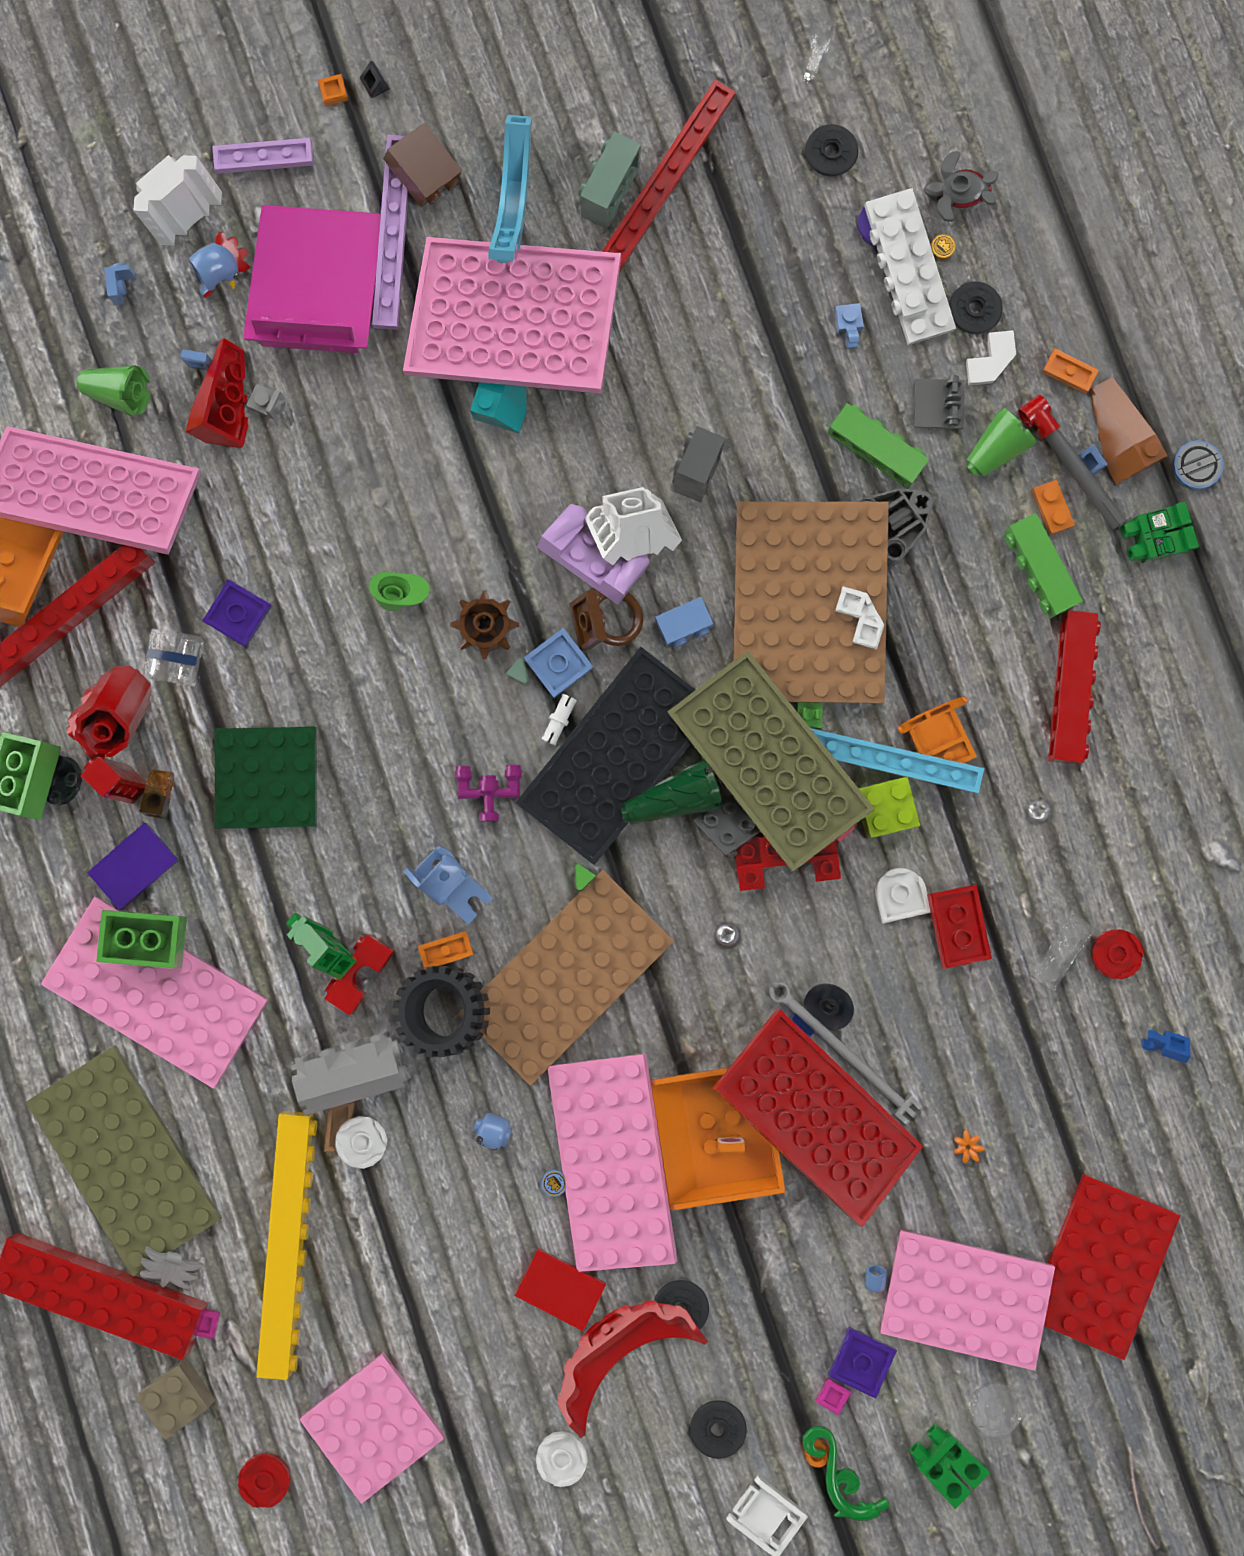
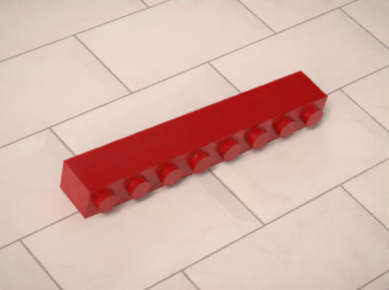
M122 545L0 643V687L153 566L156 562L145 549Z

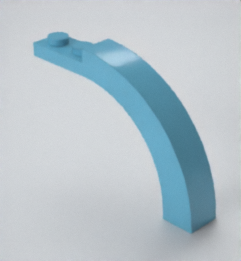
M507 115L505 121L500 203L497 222L488 252V259H495L499 263L514 261L516 251H519L522 239L528 192L532 117Z

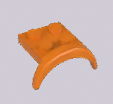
M960 697L934 707L907 720L898 727L900 735L908 732L917 753L959 763H965L977 757L955 711L956 708L968 703L966 697Z

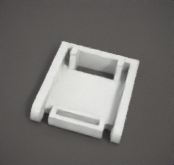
M757 1475L754 1481L760 1488L751 1483L733 1508V1512L739 1517L736 1518L729 1513L726 1519L771 1556H780L808 1515L801 1507L761 1476ZM787 1516L792 1524L782 1538L777 1540L772 1535Z

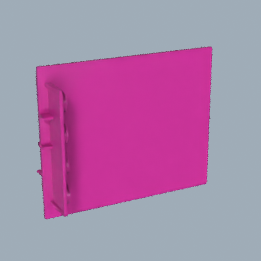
M262 205L243 339L259 341L263 347L359 353V348L367 349L376 280L381 213Z

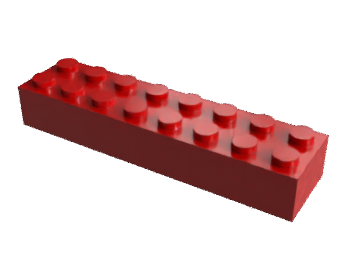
M16 1233L6 1239L0 1255V1293L180 1360H184L191 1352L196 1339V1333L203 1319V1314L209 1304L176 1290L161 1287L157 1283L138 1276L132 1277L127 1272L21 1233Z

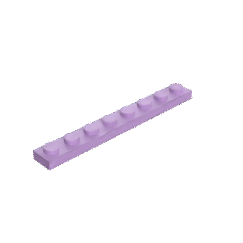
M387 135L386 151L405 136ZM386 162L372 326L377 329L398 330L409 191Z

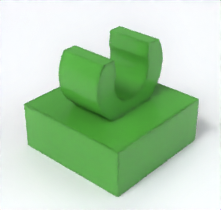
M798 702L796 711L806 724L812 729H822L823 703Z

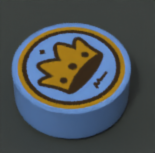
M552 1169L544 1174L542 1188L547 1195L559 1196L566 1190L565 1176L562 1171Z

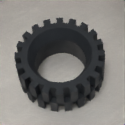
M432 966L414 972L415 977H407L403 981L406 987L399 988L396 995L401 996L400 1001H393V1008L399 1009L398 1015L392 1016L393 1022H400L401 1027L395 1029L398 1036L406 1035L407 1038L402 1042L406 1046L414 1045L413 1052L417 1054L425 1053V1057L430 1058L457 1055L463 1053V1050L472 1048L475 1045L473 1042L482 1038L484 1034L480 1030L487 1028L489 1021L484 1020V1015L490 1014V1007L484 1008V1001H488L489 998L487 994H481L480 990L484 986L481 982L473 981L475 976L472 973H464V969L459 967ZM440 986L453 989L460 996L464 1006L462 1023L449 1036L435 1033L428 1026L424 1017V1004L428 995Z

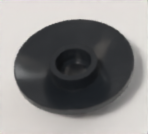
M827 983L819 984L812 987L805 996L804 1008L828 1030L842 1029L853 1018V1001L849 994L839 986ZM828 1001H831L835 1005H830Z

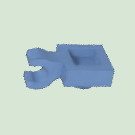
M857 303L836 306L835 315L838 333L845 332L847 349L857 348V343H859L858 331L863 330L864 327L861 305Z

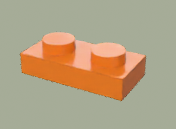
M1054 348L1041 373L1086 395L1099 370Z
M1057 479L1031 490L1049 536L1075 526Z
M467 931L418 946L424 969L426 967L441 966L474 955Z

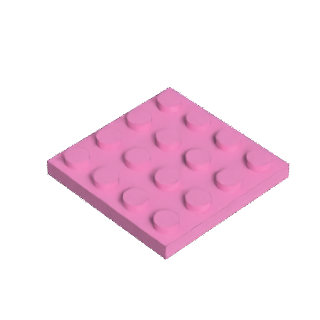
M384 1352L299 1419L361 1504L445 1438V1434Z

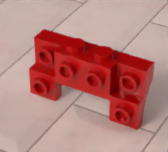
M756 835L736 849L738 852L736 854V864L740 891L765 888L763 868L786 865L764 835ZM835 840L806 862H813L816 882L841 879L839 856Z

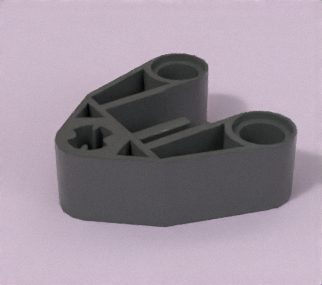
M900 488L869 496L858 501L888 502V513L901 505V509L888 517V528H891L892 531H895L910 520L913 522L888 541V548H896L899 552V557L896 558L891 557L887 552L888 566L897 565L923 534L933 506V498L928 492ZM917 501H918V504L920 503V501L924 504L923 508H922V506H920V508H918V507L915 505V504L917 503Z

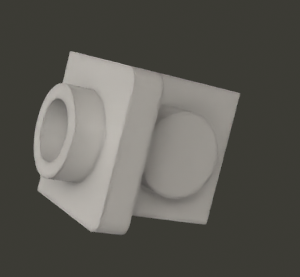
M256 384L246 406L250 410L275 420L277 415L283 412L286 401H284L285 397L281 391H272Z

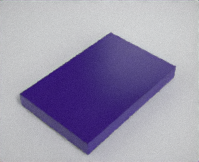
M144 822L91 868L87 874L119 910H123L176 864L179 859L154 830Z

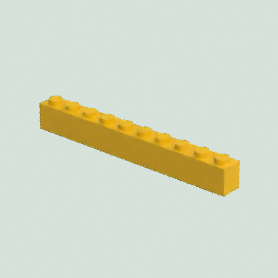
M283 1111L278 1116L256 1378L288 1380L291 1374L297 1370L298 1355H294L295 1345L299 1344L300 1329H296L297 1319H300L302 1314L299 1292H303L305 1280L304 1276H301V1266H305L307 1251L303 1250V1242L307 1240L309 1225L305 1224V1218L311 1208V1198H307L308 1188H311L313 1183V1172H309L310 1162H313L315 1157V1146H311L312 1136H316L317 1120H314V1113L304 1115L302 1112Z

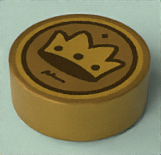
M946 234L936 236L930 245L934 259L938 261L950 259L956 248L954 239Z

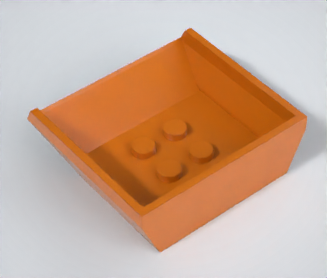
M0 517V622L21 627L24 624L64 531Z
M729 1067L650 1079L668 1201L671 1210L785 1193L779 1151L712 1089ZM743 1137L745 1142L744 1153H720L718 1151L717 1138Z

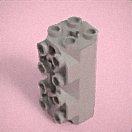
M388 1031L369 1037L370 1041L366 1043L364 1038L344 1044L345 1049L340 1050L338 1045L320 1051V1056L315 1057L313 1052L294 1059L295 1064L291 1065V1069H297V1075L292 1076V1082L298 1104L300 1106L305 1105L307 1108L303 1110L304 1115L405 1087L408 1079L411 1078V1071L408 1063L404 1064L402 1054L405 1053L401 1038L395 1039L394 1035L389 1036Z

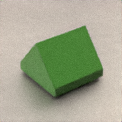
M580 864L575 866L576 888L583 890L596 875Z

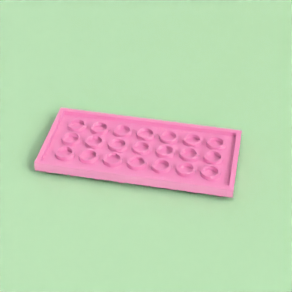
M6 426L0 439V517L169 555L200 477L199 468Z
M94 897L41 985L213 1089L216 1088L269 999L185 949L183 951L182 968L173 969L96 962L102 910H120L99 897Z
M646 1053L549 1066L548 1075L562 1171L566 1181L565 1192L577 1270L582 1272L675 1264L678 1260Z

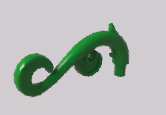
M814 1426L808 1429L802 1441L807 1454L814 1457H823L826 1453L825 1450L816 1448L814 1443L820 1437L826 1438L829 1442L826 1485L830 1500L835 1508L839 1510L834 1514L835 1517L869 1521L881 1516L880 1513L890 1508L886 1497L875 1503L871 1501L868 1504L862 1501L859 1502L860 1505L848 1502L841 1495L839 1485L846 1483L843 1487V1492L848 1495L854 1494L860 1487L858 1475L850 1468H843L836 1472L837 1445L830 1429L824 1426Z

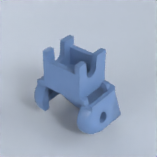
M442 846L436 847L415 870L409 866L403 869L406 876L415 886L438 905L446 904L468 925L477 916L468 904V899L476 896L485 904H488L493 899L487 893L488 890L458 863L450 850ZM440 860V862L433 868V861Z

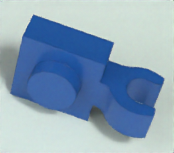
M1148 1030V1040L1142 1039V1048L1145 1050L1155 1051L1160 1049L1162 1056L1183 1063H1187L1191 1057L1190 1038L1166 1030L1163 1035L1156 1031Z

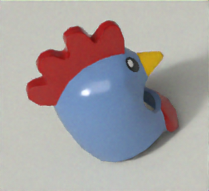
M223 232L217 233L215 243L199 249L189 258L191 266L203 284L200 294L204 298L210 297L215 290V286L222 280H226L234 290L235 277L238 272H245L250 267L247 262L243 261L248 255L247 250L243 247L237 248L239 243L237 238L232 236L226 239Z

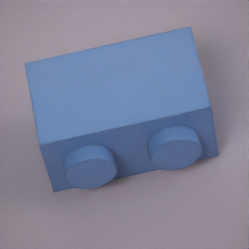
M702 597L655 617L656 625L667 648L673 646L674 649L681 647L687 643L686 639L696 636L697 639L704 637L710 633L709 629L713 627V622Z

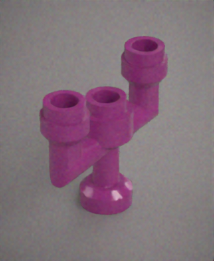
M506 765L505 778L508 780V788H499V781L496 780L495 775L481 776V781H478L479 789H469V781L472 779L471 766H456L454 773L455 779L458 781V799H479L481 796H484V812L479 814V821L481 822L499 821V814L494 812V796L498 798L520 797L519 780L522 777L521 765Z

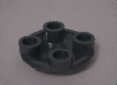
M62 755L58 757L47 796V801L50 804L57 806L68 804L80 791L82 783L80 775L82 771L78 763L72 758Z

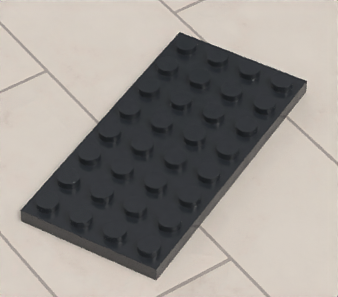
M640 647L515 803L595 866L629 823H625L621 815L620 808L624 807L623 803L641 795V793L660 783L691 745L688 738L669 716L668 711L696 689L648 651Z

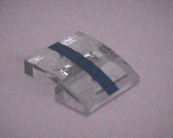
M152 629L142 675L150 680L195 687L204 638Z

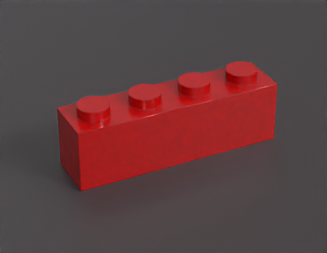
M100 756L97 759L92 758L84 766L85 771L80 775L103 798L134 804L150 787L130 765Z

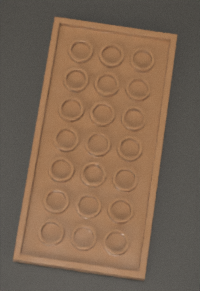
M602 870L481 991V994H487L489 998L488 1001H484V1008L490 1007V1014L484 1015V1020L489 1021L487 1028L480 1030L484 1034L482 1037L531 1086L674 941ZM464 1009L459 1013L462 1017H464Z

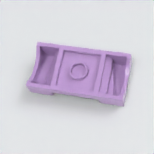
M570 504L541 536L537 548L619 605L634 583L645 573L650 562L647 554L632 558L630 561L620 557L614 565L604 560L589 527L586 526V510L582 506Z

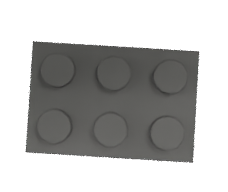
M699 426L696 427L694 433H688L684 443L683 456H678L674 466V477L672 480L675 483L674 492L702 503L721 459L725 437Z

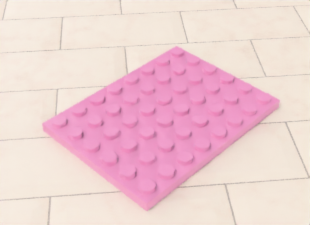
M426 238L403 368L405 375L602 394L621 265V253L520 245L519 251H516L514 261L499 263L495 259H488L491 242Z

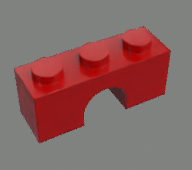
M367 934L365 937L361 936L353 947L356 950L353 957L357 961L341 980L333 978L325 989L327 995L324 999L349 1016L355 1013L367 995V992L357 985L356 974L358 970L367 966L378 973L382 972L396 951L372 934Z

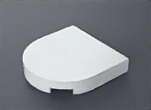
M906 868L892 869L883 874L877 882L875 897L882 924L931 913L925 883L915 872Z

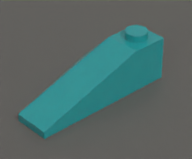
M480 382L470 409L472 419L519 434L527 412V387Z

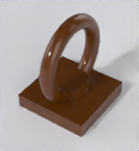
M596 590L585 591L569 603L581 651L590 650L601 642L612 646H623L637 638L643 626V612L639 602L632 594L627 592L622 599L629 605L633 613L632 628L622 636H613L605 632V617L599 605L607 597L602 593H596Z

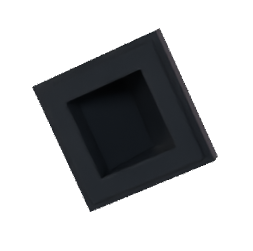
M370 61L361 74L360 80L370 97L374 98L390 88L374 61Z

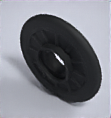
M827 124L817 128L810 134L805 145V155L809 165L816 172L825 176H839L854 166L858 157V144L854 135L845 127ZM828 145H834L838 149V154L828 155L825 148Z
M974 281L961 285L954 291L949 301L955 325L960 330L969 334H982L993 329L998 324L1003 311L1002 300L997 291L983 282ZM972 302L979 303L982 306V312L977 314L971 312L969 304Z
M687 1280L671 1281L665 1284L655 1296L654 1301L657 1303L673 1306L678 1302L686 1303L688 1305L687 1312L700 1330L705 1325L709 1315V1302L704 1291L695 1283Z
M714 1400L703 1404L694 1413L690 1423V1435L695 1447L702 1454L710 1458L723 1459L732 1456L742 1447L746 1438L747 1426L743 1414L736 1406L726 1401ZM715 1423H722L726 1430L723 1435L715 1436L711 1432V1427Z

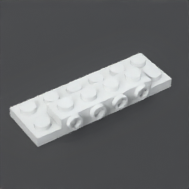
M913 188L865 202L864 207L872 229L870 230V238L872 244L877 246L879 252L877 254L878 264L881 269L884 268L886 275L884 279L887 291L892 294L894 300L892 301V309L894 314L899 316L907 345L955 331L956 326Z

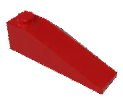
M222 338L218 344L191 408L185 432L208 444L242 448L248 430V417H245L244 406L247 403V395L244 394L243 380L246 378L244 349L225 338Z

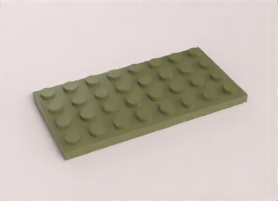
M746 651L668 711L669 716L702 758L709 764L713 772L792 872L796 871L875 810L749 651Z
M116 1045L26 1101V1104L132 1277L145 1269L141 1264L142 1258L152 1260L145 1252L146 1246L160 1253L172 1252L222 1219V1216Z

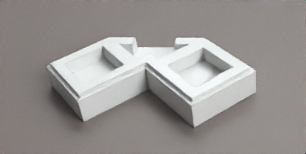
M1013 330L989 333L987 339L990 357L966 360L968 386L993 383L1016 355Z
M843 586L835 612L859 618L852 643L877 650L884 628L882 619L867 593Z

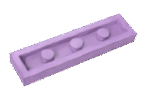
M310 138L213 146L214 170L216 174L314 166L312 141Z

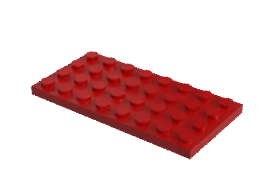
M781 1009L774 1011L712 1088L860 1227H863L923 1148L922 1144Z

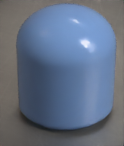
M872 1265L866 1269L865 1285L868 1290L877 1293L885 1289L886 1269L879 1265Z

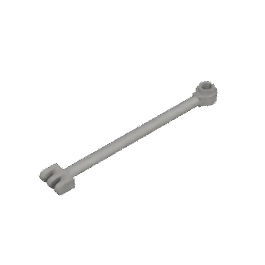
M773 983L775 988L781 987L783 989V994L776 996L774 993L775 989L770 987V997L775 1002H783L894 1103L897 1108L893 1114L907 1126L910 1121L903 1114L907 1112L914 1118L917 1114L909 1107L913 1104L915 1108L921 1110L923 1106L910 1094L903 1099L800 1005L790 995V989L785 983Z

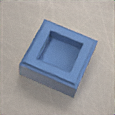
M182 349L181 358L188 367L208 370L212 360L207 353Z

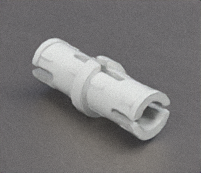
M562 694L554 714L551 713L549 717L551 721L541 738L543 741L548 742L553 733L549 744L556 746L564 726L568 725L569 721L567 719L577 700L571 697L567 706H565L569 698L565 694Z

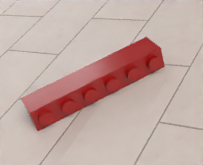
M1068 610L1061 616L1048 762L1079 765L1088 758L1089 745L1086 744V740L1092 726V722L1088 718L1089 710L1092 709L1094 704L1091 686L1094 685L1096 680V671L1093 670L1094 660L1098 657L1099 650L1095 643L1096 636L1099 635L1101 629L1098 613Z

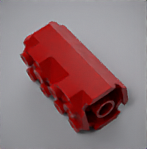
M127 665L122 667L115 666L102 675L96 684L84 692L81 697L82 705L74 710L68 719L70 725L66 728L68 735L84 748L86 755L90 759L97 758L98 756L112 758L128 747L150 704L151 684L138 669Z

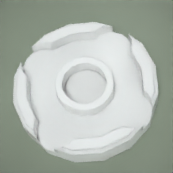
M357 1116L348 1119L341 1125L336 1134L335 1147L337 1154L345 1164L352 1167L364 1169L373 1166L382 1158L387 1146L385 1130L378 1121L368 1116Z
M565 1431L554 1432L545 1437L539 1445L536 1455L537 1470L546 1482H550L558 1487L570 1486L579 1481L585 1472L588 1462L587 1450L582 1440L573 1433Z

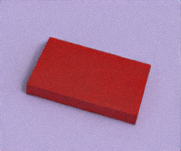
M977 884L927 894L942 969L992 959Z
M538 1248L514 1296L584 1331L602 1295L606 1282L585 1271L579 1272L577 1267Z

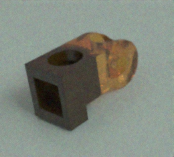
M156 769L150 771L139 810L140 813L148 817L168 820L170 812L168 808L174 785L173 772Z

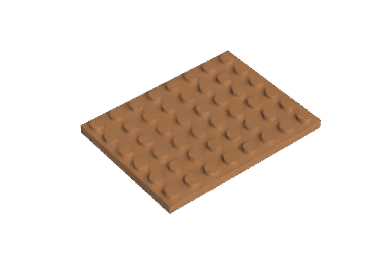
M737 502L734 661L746 651H749L789 702L885 703L888 502ZM843 586L867 593L882 619L884 628L877 650L852 643L859 618L835 612Z

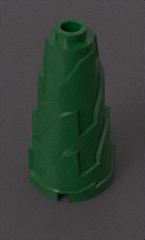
M705 760L697 762L682 772L663 780L641 793V795L624 802V807L620 808L624 822H630L631 825L646 821L676 818L722 808L721 803H719L722 802L713 772L707 774L705 771L706 768L710 767Z

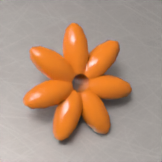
M967 1130L963 1132V1139L954 1137V1141L960 1145V1147L954 1150V1153H963L962 1159L964 1164L969 1161L970 1157L975 1162H979V1156L976 1152H983L985 1148L981 1145H976L980 1135H975L971 1138Z

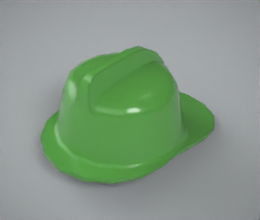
M382 572L373 576L369 582L371 595L383 609L388 611H398L405 606L422 603L430 592L427 581L413 574Z

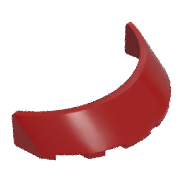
M652 1300L644 1301V1304L631 1307L625 1305L605 1315L600 1322L593 1324L580 1338L578 1348L572 1358L567 1359L563 1369L565 1375L561 1395L558 1394V1406L568 1426L580 1438L586 1435L588 1412L600 1383L613 1366L628 1353L644 1344L665 1338H685L704 1345L709 1342L686 1309L678 1305L657 1303Z

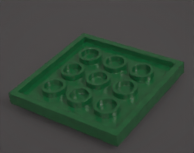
M317 727L215 728V829L317 827Z

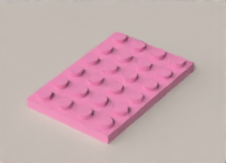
M900 1229L880 1333L1035 1371L1055 1266Z

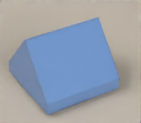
M1094 444L1078 455L1093 475L1108 465Z

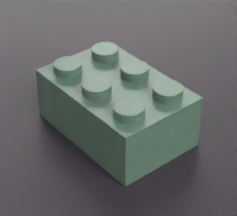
M615 131L610 139L607 138L604 141L601 149L602 155L599 161L595 160L590 169L591 176L588 182L584 181L578 193L580 196L581 217L608 229L640 168L641 144Z

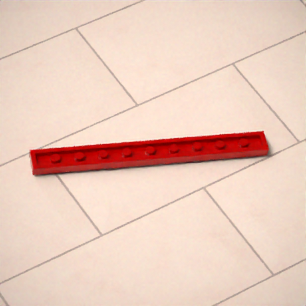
M716 79L602 250V252L621 253L620 271L734 99L736 92Z

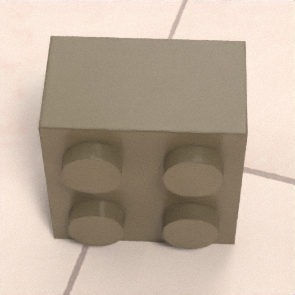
M187 1357L148 1384L135 1396L164 1440L207 1410L216 1400Z

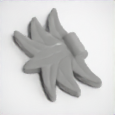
M146 1246L145 1252L152 1260L141 1259V1264L147 1270L141 1271L140 1276L150 1279H161V1287H165L170 1281L180 1288L189 1290L190 1284L186 1281L198 1279V1274L191 1271L202 1268L203 1263L187 1261L183 1259L182 1254L171 1251L160 1253Z

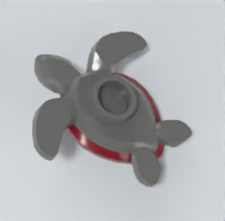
M958 151L947 155L941 164V174L945 180L944 183L931 182L923 189L924 193L929 197H942L937 204V211L947 222L954 221L951 207L968 208L982 201L989 205L996 203L991 184L997 181L998 172L991 171L984 177L970 169L955 172V166L960 158V152Z

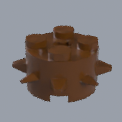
M483 590L480 599H474L471 602L460 600L459 603L462 607L460 619L450 623V627L460 630L463 636L459 648L463 650L471 646L475 650L480 651L482 659H487L489 652L499 647L509 650L510 646L507 641L511 630L519 627V622L509 619L506 612L510 601L505 600L498 603L494 599L489 598L487 590ZM482 621H485L486 623L487 621H490V627L486 630L485 628L481 630L482 627L480 623Z

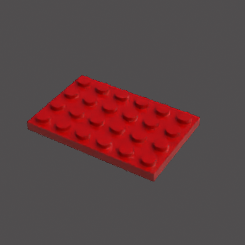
M1082 1174L1047 1263L1054 1265L1055 1270L1044 1326L1125 1361L1181 1215Z

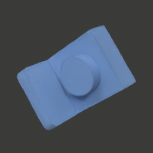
M116 263L112 267H105L104 270L108 297L114 305L124 304L123 295L127 294L124 280L135 279V273L130 265Z

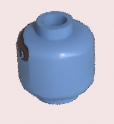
M487 1113L483 1119H477L473 1132L477 1134L476 1142L479 1145L497 1151L501 1147H506L512 1128L509 1127L507 1119L493 1113Z

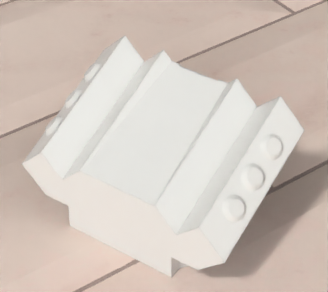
M168 155L136 183V190L139 194L134 198L133 211L160 245L174 246L175 235H187V230L200 218L209 216L210 205H221L222 191L197 156L183 155L176 161Z
M644 487L602 496L603 505L593 507L585 517L603 559L612 565L620 557L630 561L632 558L649 553L658 555L664 546L674 551L682 541L663 501L654 494H651L649 490L644 489Z

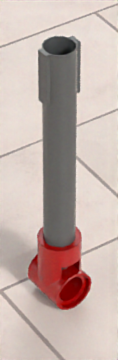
M1037 395L1018 409L1020 419L1027 427H1033L1042 441L1046 440L1110 527L1115 529L1126 521L1125 517L1060 432L1059 428L1061 426L1051 415L1052 410L1048 401L1042 395Z

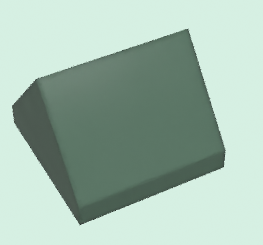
M518 658L506 675L508 678L528 686L529 680L524 659Z

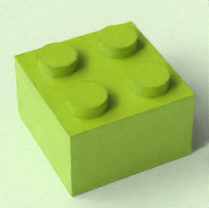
M908 777L859 788L875 809L862 819L866 839L920 826Z

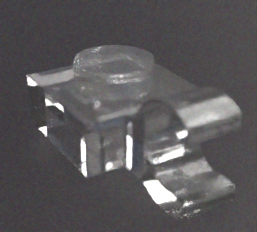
M815 34L812 38V56H806L802 70L805 71L803 81L813 84L823 56L828 51L830 39L828 38L824 45H818V34Z

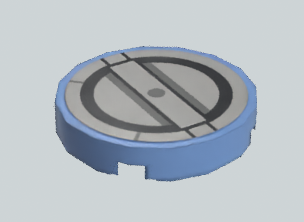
M1196 440L1188 442L1178 449L1171 467L1173 476L1180 485L1191 488L1190 490L1198 491L1207 489L1218 481L1222 474L1224 463L1222 455L1215 446L1206 441Z

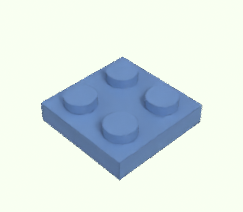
M564 628L524 657L526 663L553 698L594 669Z

